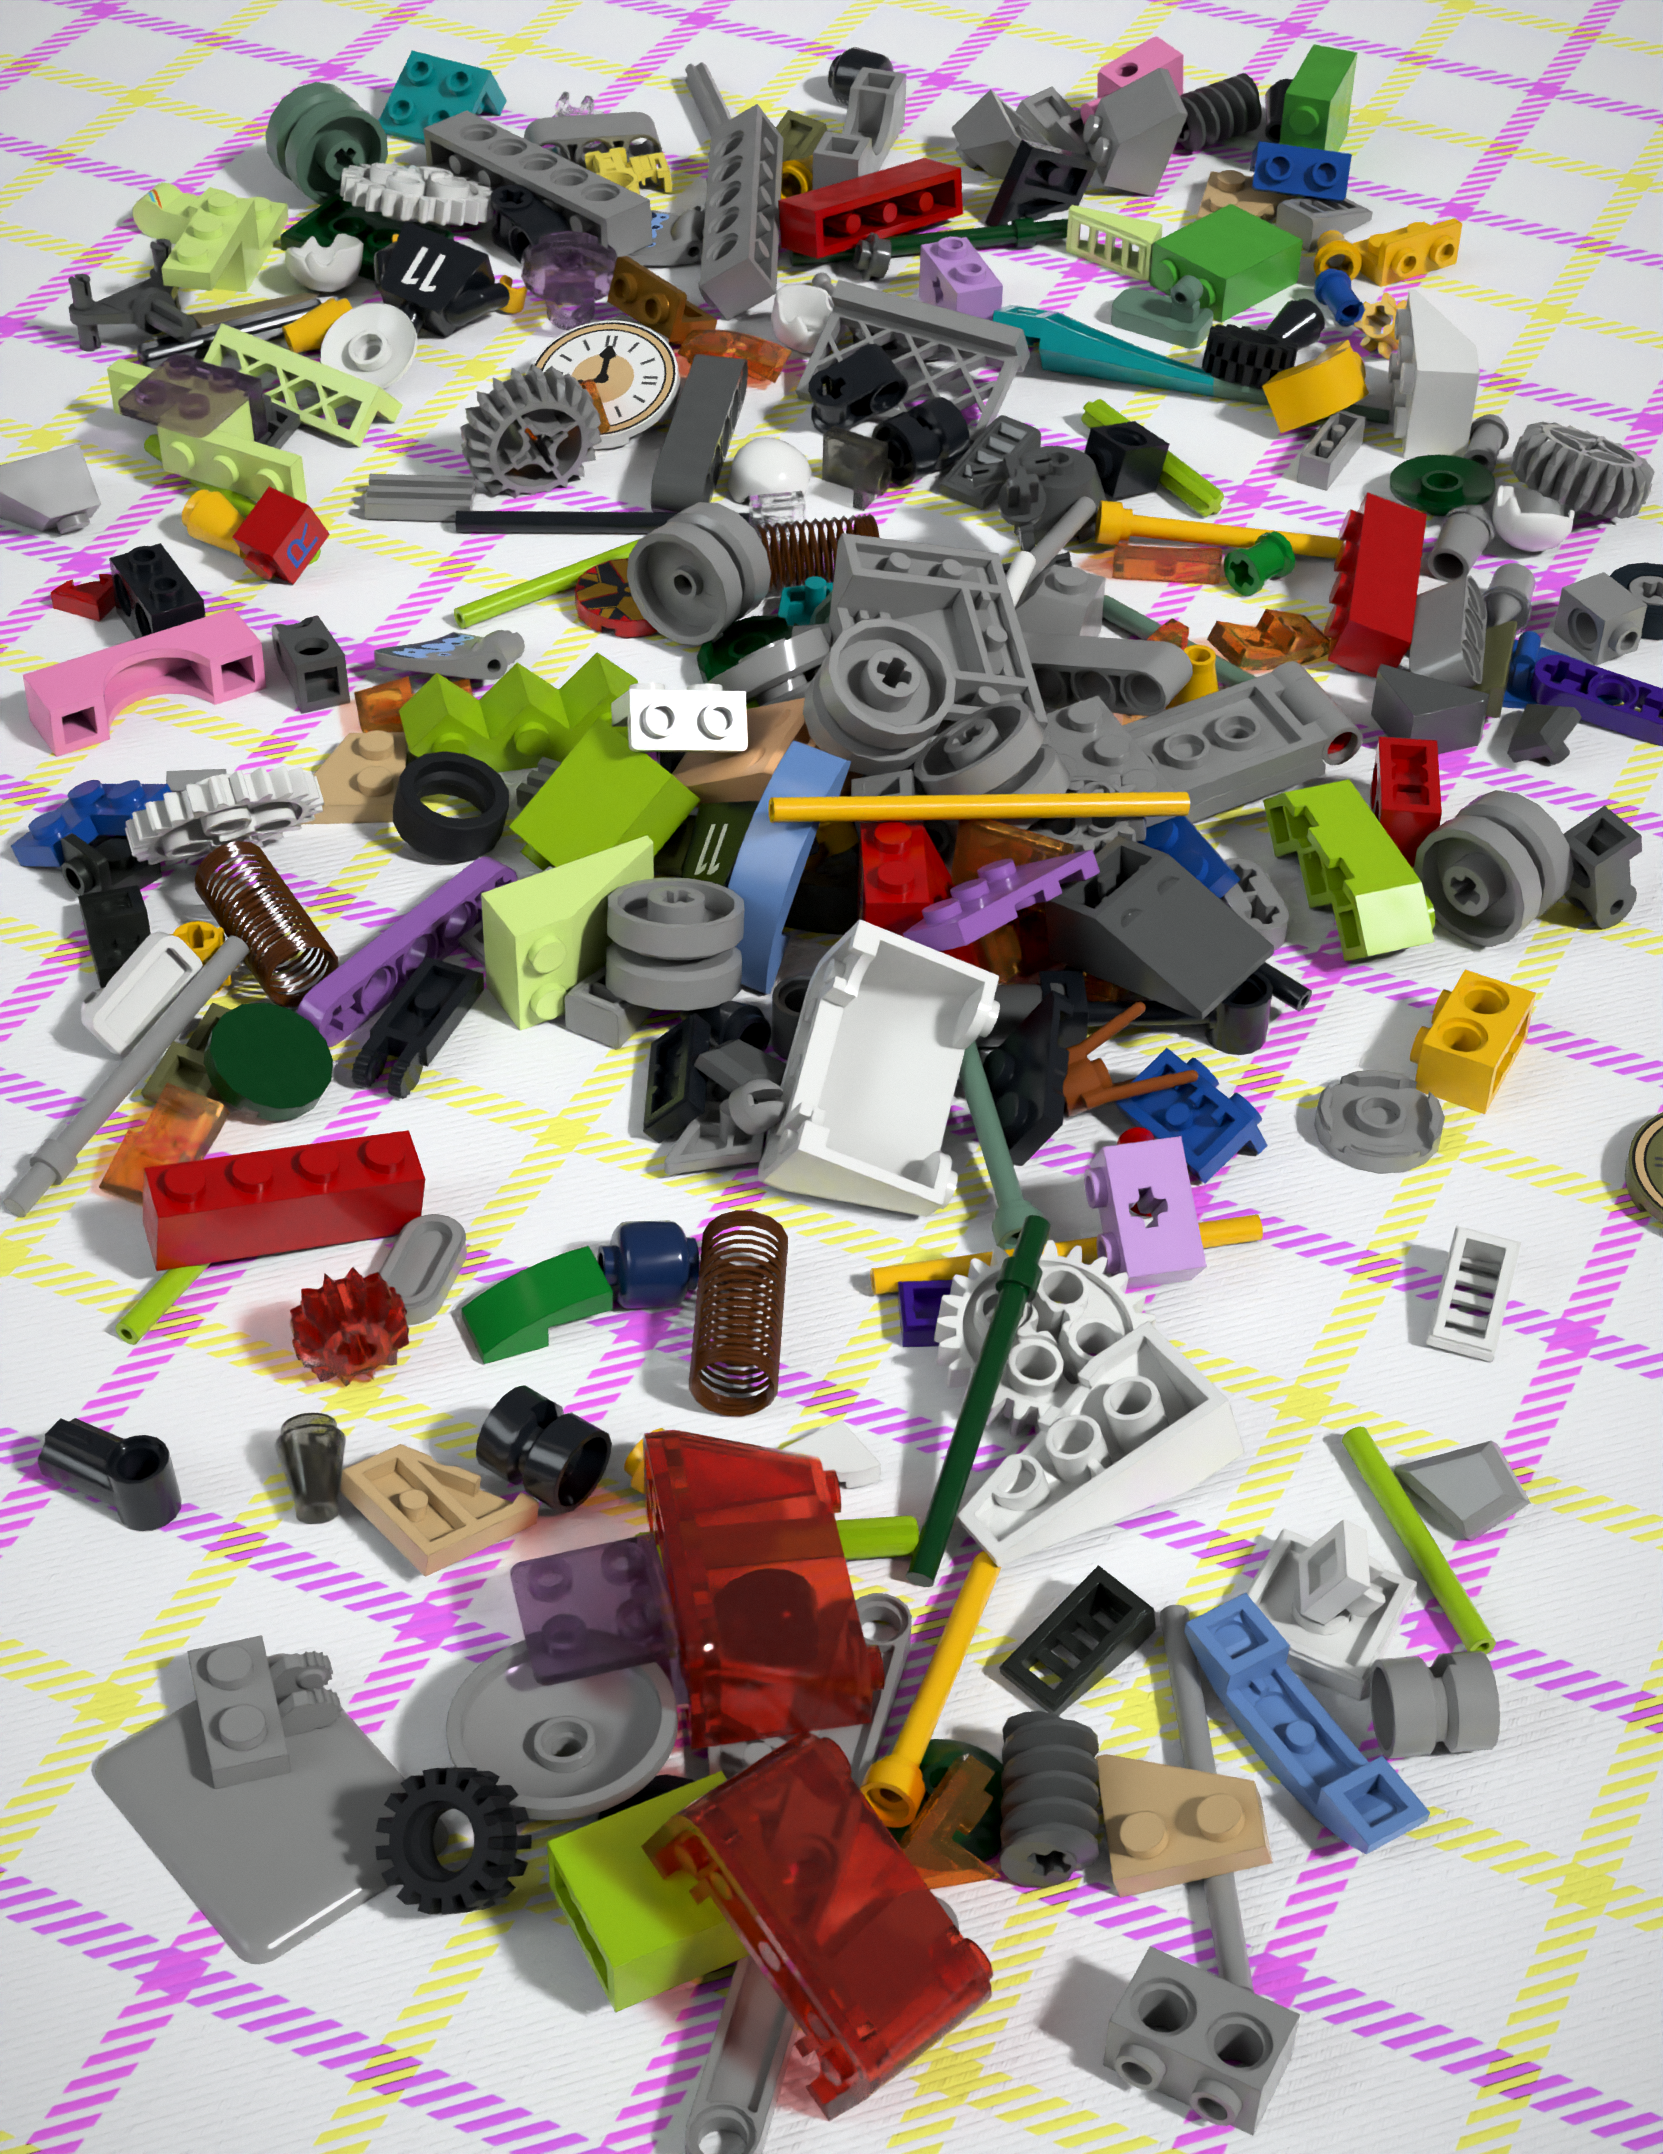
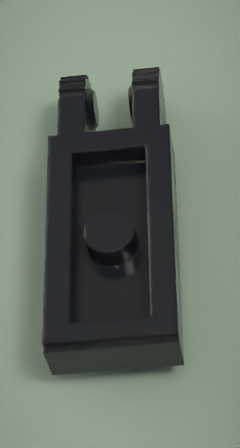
M426 956L371 1028L370 1038L362 1047V1051L359 1052L353 1064V1070L351 1071L352 1082L366 1088L368 1086L371 1087L375 1083V1079H378L383 1073L388 1055L398 1057L397 1062L394 1063L388 1075L387 1089L388 1093L392 1096L402 1099L407 1098V1095H410V1091L419 1082L423 1065L429 1066L484 991L483 973Z

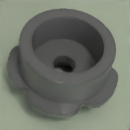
M870 233L866 240L860 239L854 252L853 265L855 269L862 270L861 277L863 280L868 281L870 276L881 279L885 277L891 259L890 240L879 238L878 234Z

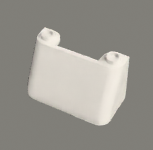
M859 919L822 957L809 982L780 1086L783 1091L781 1099L782 1102L786 1103V1111H784L782 1119L768 1130L759 1164L758 1180L787 1192L924 1217L931 1215L939 1208L944 1209L953 1197L958 1174L951 1170V1157L940 1152L965 1049L978 1036L987 1037L998 1018L1000 1003L994 1000L999 976Z

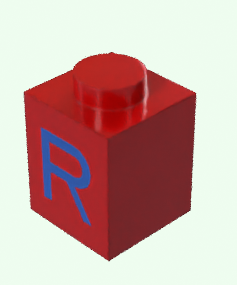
M269 486L232 538L246 555L243 562L252 572L266 580H270L274 575L294 585L330 533L309 505Z

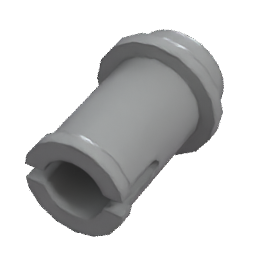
M1486 414L1474 420L1471 425L1470 443L1463 458L1483 465L1492 473L1496 467L1499 451L1506 446L1509 440L1510 433L1504 420L1493 414Z

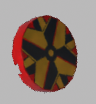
M629 558L610 560L596 565L579 577L575 587V607L578 617L591 629L601 633L602 626L615 629V636L624 638L650 636L658 632L642 616L631 596L627 578Z

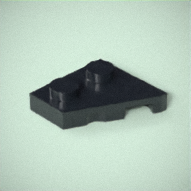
M1022 139L985 223L988 226L1008 225V222L1013 219L1032 217L1035 221L1046 217L1053 211L1063 212L1069 210L1071 205L1079 206L1098 163L1087 155Z
M1054 990L1037 1005L997 1049L987 1055L982 1064L1012 1162L1023 1166L1063 1125L1065 1104L1063 1084L1068 1072L1069 1051L1058 1046L1057 1043L1059 1023L1073 1016L1074 1005L1072 999Z

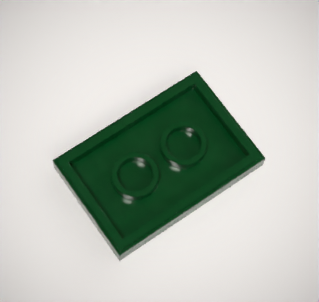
M336 194L280 235L283 251H286L289 247L301 248L312 236L316 238L317 243L321 247L331 246L338 234L356 237L364 244L362 263L358 276L375 281V253L392 243L393 235L400 234L405 222L382 216L380 211H365V207L353 206L352 202L344 201L343 196ZM419 221L411 222L454 240V233Z

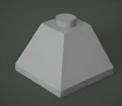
M991 89L951 127L959 143L955 150L960 158L970 168L975 169L979 165L991 177L1003 180L1022 139L1051 146L1050 142Z
M80 444L0 465V519L39 531L58 527L60 534H64L88 526L90 524L89 518L95 514L101 505Z
M1055 564L1043 570L1022 592L1015 606L1021 631L1098 637L1102 626L1106 577L1086 573L1080 568L1063 567Z

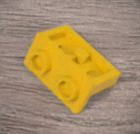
M1456 218L1433 225L1424 221L1410 223L1407 227L1384 234H1374L1368 239L1352 243L1361 255L1362 264L1359 272L1379 287H1383L1456 264L1462 223Z

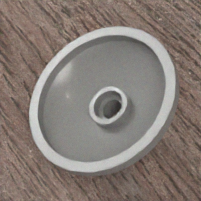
M560 1632L540 1635L522 1640L495 1653L474 1669L464 1680L451 1702L446 1721V1739L453 1768H477V1771H490L500 1776L496 1785H511L518 1793V1796L509 1803L510 1807H525L529 1819L564 1820L589 1816L607 1810L631 1798L651 1782L663 1768L674 1747L678 1730V1712L674 1690L660 1666L646 1653L631 1644L610 1636L586 1632Z

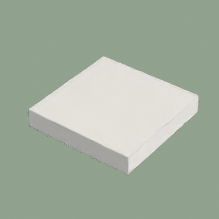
M1282 1528L1246 1593L1289 1643L1290 1649L1286 1664L1295 1674L1360 1701L1370 1683L1372 1664L1376 1659H1383L1414 1600L1418 1582L1383 1568L1384 1572L1370 1583L1371 1589L1385 1595L1386 1602L1365 1618L1358 1617L1345 1608L1326 1625H1323L1301 1614L1298 1557L1316 1541Z

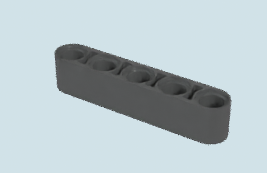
M702 354L695 355L654 470L651 487L652 512H681L698 502L711 503L745 400L748 381L747 359Z

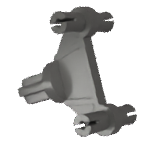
M157 239L156 242L152 241L150 243L154 268L150 271V279L99 301L93 300L89 275L75 274V278L71 276L68 279L73 303L68 307L70 321L77 325L81 350L95 351V347L97 349L101 347L97 325L135 324L139 329L154 335L164 332L180 342H186L191 339V332L197 329L195 318L181 311L178 297L179 287L163 285L161 267L172 251L170 240Z
M1050 452L1018 459L1016 453L1002 455L1003 462L970 466L974 489L1006 482L998 494V510L1001 517L1007 523L1016 526L1020 550L1030 552L1035 547L1033 524H1036L1043 517L1046 510V493L1043 486L1039 483V477L1053 475ZM1070 552L1056 555L1043 570L1054 564L1072 567ZM1012 563L1002 564L1005 576Z

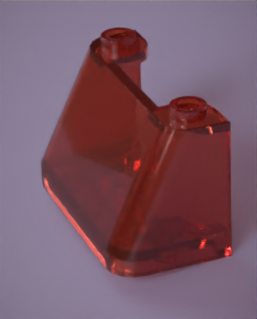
M674 1429L644 1433L645 1514L650 1539L655 1540V1546H660L678 1638L679 1668L681 1677H684L685 1686L688 1688V1709H685V1719L691 1749L872 1723L873 1691L884 1690L885 1688L883 1661L878 1644L866 1646L834 1515V1513L841 1512V1494L835 1469L823 1470L821 1460L817 1456Z
M803 1732L673 1815L641 1848L663 1880L676 1871L681 1870L691 1874L698 1880L699 1883L689 1890L698 1905L707 1898H712L805 2035L794 2043L796 2049L802 2057L815 2050L820 2064V2073L805 2088L827 2120L831 2121L865 2101L988 2003L992 1997V1988L989 1980L993 1977V1969L984 1951L974 1941L961 1935L851 1778L852 1770L850 1763L839 1745L828 1737L820 1739L810 1732Z

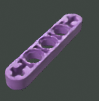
M488 856L476 859L316 984L302 999L297 1014L314 1025L325 1038L328 1047L337 1045L389 1004L426 956L442 961L460 947L458 939L483 920L481 893L517 881L516 872Z

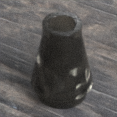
M311 1412L293 1416L282 1424L280 1429L281 1435L275 1442V1450L295 1504L296 1518L305 1524L326 1523L336 1518L339 1514L338 1495L346 1436L338 1429L336 1420L327 1414Z

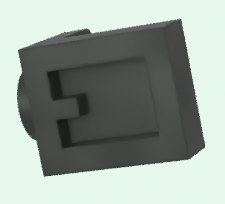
M73 833L61 839L64 857L62 874L68 886L78 895L138 885L141 890L162 878L160 863L149 865L148 860L139 862L136 856L133 857L126 835H116L95 848Z

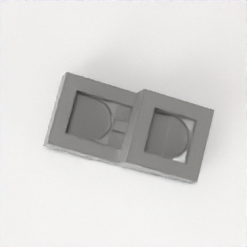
M1053 86L1020 101L1015 112L1050 142L1053 147L1087 156L1091 155L1083 139L1085 125L1082 121L1080 110L1074 111Z

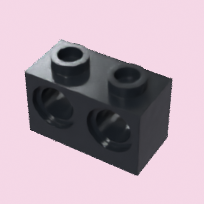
M161 543L152 546L136 547L128 553L109 558L116 611L135 639L206 617L203 598Z

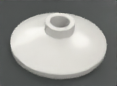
M370 303L358 306L339 317L329 328L321 346V363L385 389L398 381L411 366L417 351L416 330L409 317L397 307L383 303Z

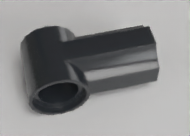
M60 1418L45 1434V1442L37 1458L42 1475L116 1507L121 1522L128 1528L138 1531L156 1530L169 1524L178 1515L181 1509L182 1498L171 1456L166 1444L157 1437L138 1435L123 1439L77 1418L71 1421Z

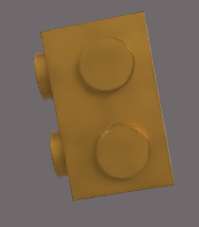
M617 257L607 302L641 324L664 335L669 339V342L688 345L691 344L692 340L714 337L718 320L687 301L685 292L630 257Z

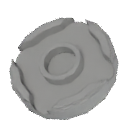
M1383 1070L1355 1071L1341 1077L1340 1084L1333 1086L1331 1089L1328 1085L1321 1092L1314 1126L1319 1142L1337 1160L1355 1169L1378 1174L1400 1173L1424 1165L1438 1151L1445 1116L1439 1100L1430 1091L1427 1097L1423 1092L1417 1090L1416 1081L1403 1074Z

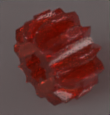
M352 1267L343 1279L334 1280L324 1273L323 1286L319 1289H301V1305L290 1310L291 1319L289 1325L294 1337L292 1344L298 1360L302 1361L304 1368H311V1371L316 1374L320 1382L337 1376L347 1387L355 1376L366 1374L374 1380L376 1368L380 1365H397L398 1349L409 1344V1328L405 1317L407 1310L402 1296L397 1294L395 1287L388 1286L387 1281L383 1280L379 1272L363 1278Z

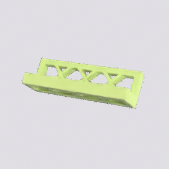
M221 323L195 377L209 386L248 397L251 403L250 400L254 395L261 394L255 377L265 372L279 376L281 386L264 393L271 397L272 402L299 414L301 424L357 447L361 446L375 416L395 423L403 404L377 385ZM228 352L240 361L242 370L222 378L216 374ZM246 383L247 388L240 384ZM306 387L318 392L321 402L304 410L298 408L295 397L296 392ZM285 398L286 404L283 403V402H280L279 400H282V399ZM344 404L359 409L349 430L338 425L334 409ZM324 414L326 420L319 418V416Z

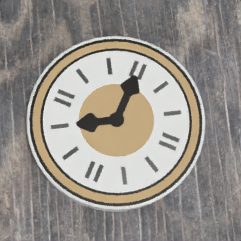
M617 320L597 321L570 329L546 345L533 362L543 373L551 366L559 370L563 376L569 373L577 379L583 389H587L594 400L592 404L598 411L601 421L597 428L600 431L602 442L594 445V449H606L629 444L630 437L645 431L657 421L660 423L664 422L674 409L680 394L681 381L678 364L670 345L653 330L632 322Z

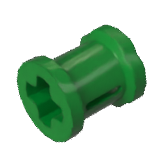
M1277 531L1266 532L1257 538L1255 545L1248 549L1238 548L1228 553L1224 559V572L1229 584L1236 592L1241 595L1251 596L1261 591L1265 581L1272 577H1285L1290 574L1295 568L1296 558L1290 542L1284 535Z

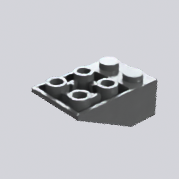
M1119 835L1095 855L1100 873L1086 881H1072L1061 884L1062 894L1045 902L1050 959L1077 970H1083L1087 974L1201 1020L1274 954V945L1169 854Z

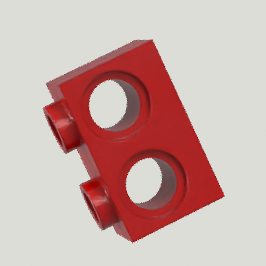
M1378 737L1370 788L1371 811L1413 868L1417 848L1432 831L1440 826L1442 816L1437 740Z

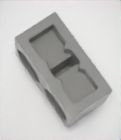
M1150 1946L1109 2020L1103 2066L1116 2071L1123 2080L1136 2088L1157 2090L1191 2106L1198 2115L1213 2124L1220 2126L1231 2125L1253 2136L1291 2061L1300 2014ZM1148 2026H1163L1173 2032H1157ZM1236 2060L1246 2064L1248 2067L1237 2068L1223 2061Z

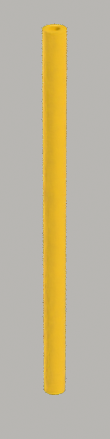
M1187 792L771 797L768 812L771 823L1187 816L1190 810V798Z

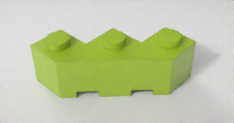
M598 652L559 690L518 662L479 700L436 673L399 709V714L409 752L418 758L424 754L446 751L466 754L483 761L497 773L538 767V762L543 757L563 762L599 717L612 726L611 703L627 692L630 685L637 684L638 680ZM612 726L628 739V727Z
M1350 779L1288 791L1263 800L1275 857L1294 853L1298 854L1309 909L1332 904L1345 962L1435 942L1432 931L1435 926V911L1431 900L1424 894L1421 880Z

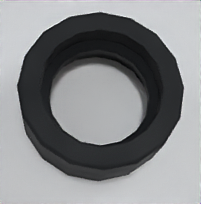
M446 751L424 754L408 763L399 777L393 804V824L405 842L416 851L432 858L455 862L477 859L493 850L502 836L509 808V790L500 774L485 762L469 755ZM435 794L456 796L470 802L482 814L478 817L466 819L446 817L429 809L420 801V798Z

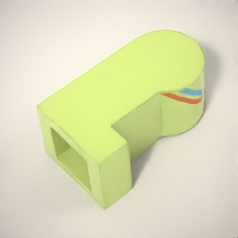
M161 182L135 203L132 215L136 225L145 235L155 239H167L171 243L176 244L206 195L227 191L209 187L198 196L182 193L176 186Z

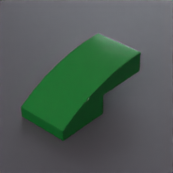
M585 1246L544 1260L494 1285L461 1308L462 1320L483 1363L487 1364L549 1347V1327L613 1310V1291L590 1247Z

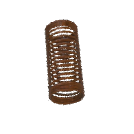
M870 513L863 516L859 514L857 517L852 515L849 519L842 516L840 520L834 516L830 521L824 517L820 522L815 518L811 523L807 519L802 523L795 520L792 525L788 521L783 525L776 522L773 527L768 522L764 527L758 523L754 529L757 533L759 529L761 542L767 551L771 570L768 593L771 592L773 585L775 590L779 592L782 589V581L784 588L792 587V583L794 587L801 586V580L804 586L805 580L813 576L822 577L826 580V583L834 582L838 540L841 534L844 533L843 522L846 524V534L880 538L874 516ZM834 522L837 526L836 538L833 530ZM825 523L827 526V541L823 529ZM815 524L818 528L817 540L814 532ZM806 525H807V528H808V531H809V533H808V543H807V539H806V535H805V527H806ZM796 526L799 530L798 542L795 534ZM777 527L780 532V551L776 536ZM787 527H788V530H789V533H790V536H789V546H788L787 537H786V529H787ZM768 529H769V532H770V535H771V539H770V549H769V544H768V540H767V530H768Z
M244 841L227 843L210 852L200 863L194 877L195 890L219 926L224 928V933L228 938L229 936H236L247 944L249 953L243 961L270 1001L278 1006L298 1008L304 996L315 985L295 994L279 993L299 990L310 984L325 969L327 962L326 971L316 984L339 967V963L333 949L262 849L257 845ZM239 855H253V856H244V857H241V858L232 860L231 862H229L228 864H226L224 867H222L221 869H219V871L215 874V876L212 878V880H211L210 883H209L210 877H211L212 874L215 872V870L218 868V866H220L221 864H223V863H224L225 861H227L228 859L233 858V857H236V856H239ZM244 861H258L249 862L235 867L230 872L225 874L218 882V884L214 887L215 882L221 876V874L231 866ZM248 867H261L254 868L238 874L236 877L228 881L224 888L218 894L220 887L223 885L226 879L232 876L237 871L243 870ZM253 873H260L259 875L244 879L242 882L233 887L230 890V892L226 895V897L222 900L223 895L226 893L229 887L233 883L238 881L240 878ZM257 880L255 884L249 885L241 892L236 894V896L233 899H230L232 895L235 893V891L244 886L246 883ZM271 899L268 903L263 904L266 900ZM280 911L277 915L271 917L275 912ZM288 924L284 929L279 930L283 925ZM292 931L289 935L284 936L287 932ZM272 935V936L269 937L266 941L262 942L263 939H265V938H267L268 936ZM280 939L279 941H277L276 943H274L271 947L266 948L268 945H270V944H272L273 942H275L276 940ZM306 948L296 960L286 966L276 968L279 964H283L296 956L301 949ZM313 948L310 957L301 966L288 973L273 975L274 973L288 970L301 962ZM318 949H319V953H318V956H317V958H316V961H315V962L313 963V965H312L306 972H304L303 974L299 975L298 977H296V978H294V979H290V980L283 981V982H281V981H270V980H279V979L287 978V977L293 976V975H295L296 973H298L299 971L303 970V969L306 968V966L315 958V956H316V954H317V951H318ZM324 954L320 968L305 982L289 988L274 987L293 984L308 976L318 966Z
M736 1210L721 1214L708 1223L702 1237L689 1372V1391L697 1403L709 1411L724 1416H745L758 1413L771 1405L778 1394L788 1235L781 1224L770 1216L756 1211ZM736 1226H752L766 1230L776 1237L777 1241L769 1235L753 1230H734L718 1234L723 1230ZM734 1235H753L767 1240L776 1249L767 1243L753 1239H732L721 1243L718 1242ZM733 1244H753L767 1249L775 1257L767 1252L753 1248H731L720 1252L717 1251L722 1247ZM735 1252L753 1253L763 1256L769 1261L750 1256H733L725 1259L720 1257ZM750 1261L760 1265H735L729 1262ZM725 1281V1282H728L729 1284L723 1285V1284L720 1283V1282ZM762 1284H764L766 1287L763 1288V1287H759V1286H757V1285H762ZM734 1288H749L752 1290H739ZM726 1290L728 1293L723 1294L720 1291ZM763 1293L765 1296L762 1297L755 1294ZM734 1297H748V1298H752V1299H742V1298H734ZM725 1299V1300H728V1301L723 1303V1302H721V1301H719V1300ZM762 1302L764 1303V1305H758L755 1303ZM734 1306H747V1307H751V1308L734 1307ZM725 1308V1309H728V1310H727V1311H720L719 1309ZM756 1311H762L763 1314H757V1313H754V1312H756ZM720 1317H725V1318H728V1319L722 1321V1320H720V1319H718V1318H720ZM755 1320H761L762 1323H756V1322H753V1321H755ZM720 1326H725V1327H727V1328H726V1329H719L718 1327H720ZM753 1329H760L761 1332H755V1331H752V1330H753ZM719 1335H724V1336H727V1337L721 1339V1338H719V1337H717V1336H719ZM757 1337L761 1339L760 1341L750 1340ZM751 1347H758L760 1350H755ZM722 1362L727 1365L733 1366L755 1365L758 1368L750 1370H733L721 1367L714 1363ZM707 1366L731 1375L745 1376L762 1371L765 1373L750 1379H731L713 1373ZM702 1371L714 1379L729 1384L745 1385L760 1382L767 1377L768 1379L755 1387L745 1389L728 1388L712 1382ZM701 1380L710 1387L727 1393L745 1394L760 1391L765 1387L767 1389L755 1396L745 1398L726 1397L711 1391Z

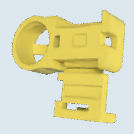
M622 147L609 149L607 153L594 151L585 154L586 169L639 195V181L642 182V185H645L647 177H651L654 183H657L658 177L665 192H672L670 169L663 152L630 157V162L628 163L626 149Z

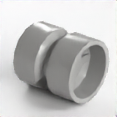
M1477 1650L1438 1654L1431 1667H1428L1419 1656L1376 1659L1372 1664L1370 1674L1371 1715L1378 1746L1386 1758L1430 1755L1437 1742H1444L1451 1753L1492 1750L1497 1745L1500 1730L1499 1696L1491 1663L1484 1652Z

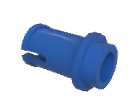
M1327 269L1316 278L1314 295L1319 303L1328 306L1334 315V319L1341 326L1354 325L1355 322L1362 318L1365 311L1362 301L1360 302L1351 289V279L1346 272L1337 269Z

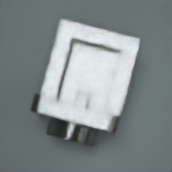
M832 426L823 435L822 480L854 490L853 507L864 511L878 496L884 495L889 487L892 469L887 465L888 443Z

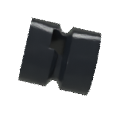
M934 397L913 407L908 412H902L882 421L875 426L872 433V450L880 470L890 481L903 486L929 475L934 470H940L959 461L970 447V434L961 411L953 402L944 397Z
M523 1385L515 1387L506 1393L490 1411L477 1439L476 1457L481 1466L514 1485H518L523 1481L526 1493L564 1514L579 1507L596 1489L608 1465L612 1442L607 1432L572 1412L564 1414L562 1406Z

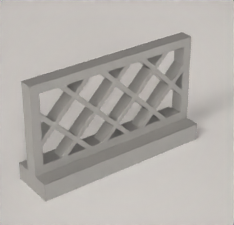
M838 280L831 295L834 304L833 310L795 391L798 398L812 402L809 397L808 387L812 376L818 371L829 368L868 344L882 346L895 339L908 343L911 352L893 359L892 362L899 371L917 363L924 380L909 386L903 400L896 405L899 407V410L892 408L871 417V419L882 422L897 414L907 412L904 402L928 391H931L933 397H940L936 389L937 387L963 376L971 392L951 402L960 411L977 404L981 412L975 430H969L971 447L988 425L996 419L1016 372L1024 371L1030 358V352L1023 329ZM842 325L861 329L866 338L840 351L835 344ZM939 352L949 353L954 356L957 362L956 365L930 376L923 362L924 359ZM987 364L1002 368L996 381L978 389L969 372ZM823 389V396L826 395V389ZM988 398L986 405H984L983 400Z

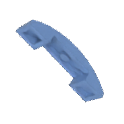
M794 740L783 755L759 801L742 842L728 885L729 889L744 899L743 939L736 945L742 955L741 984L765 994L771 993L790 936L783 934L782 930L820 822L771 823L768 812L769 800L771 797L840 796L851 764L849 760Z
M1247 1593L1186 1622L1184 1633L1207 1679L1234 1723L1281 1784L1310 1814L1333 1834L1367 1855L1428 1821L1429 1810L1387 1760L1380 1756L1368 1762L1286 1664L1290 1649L1289 1643Z

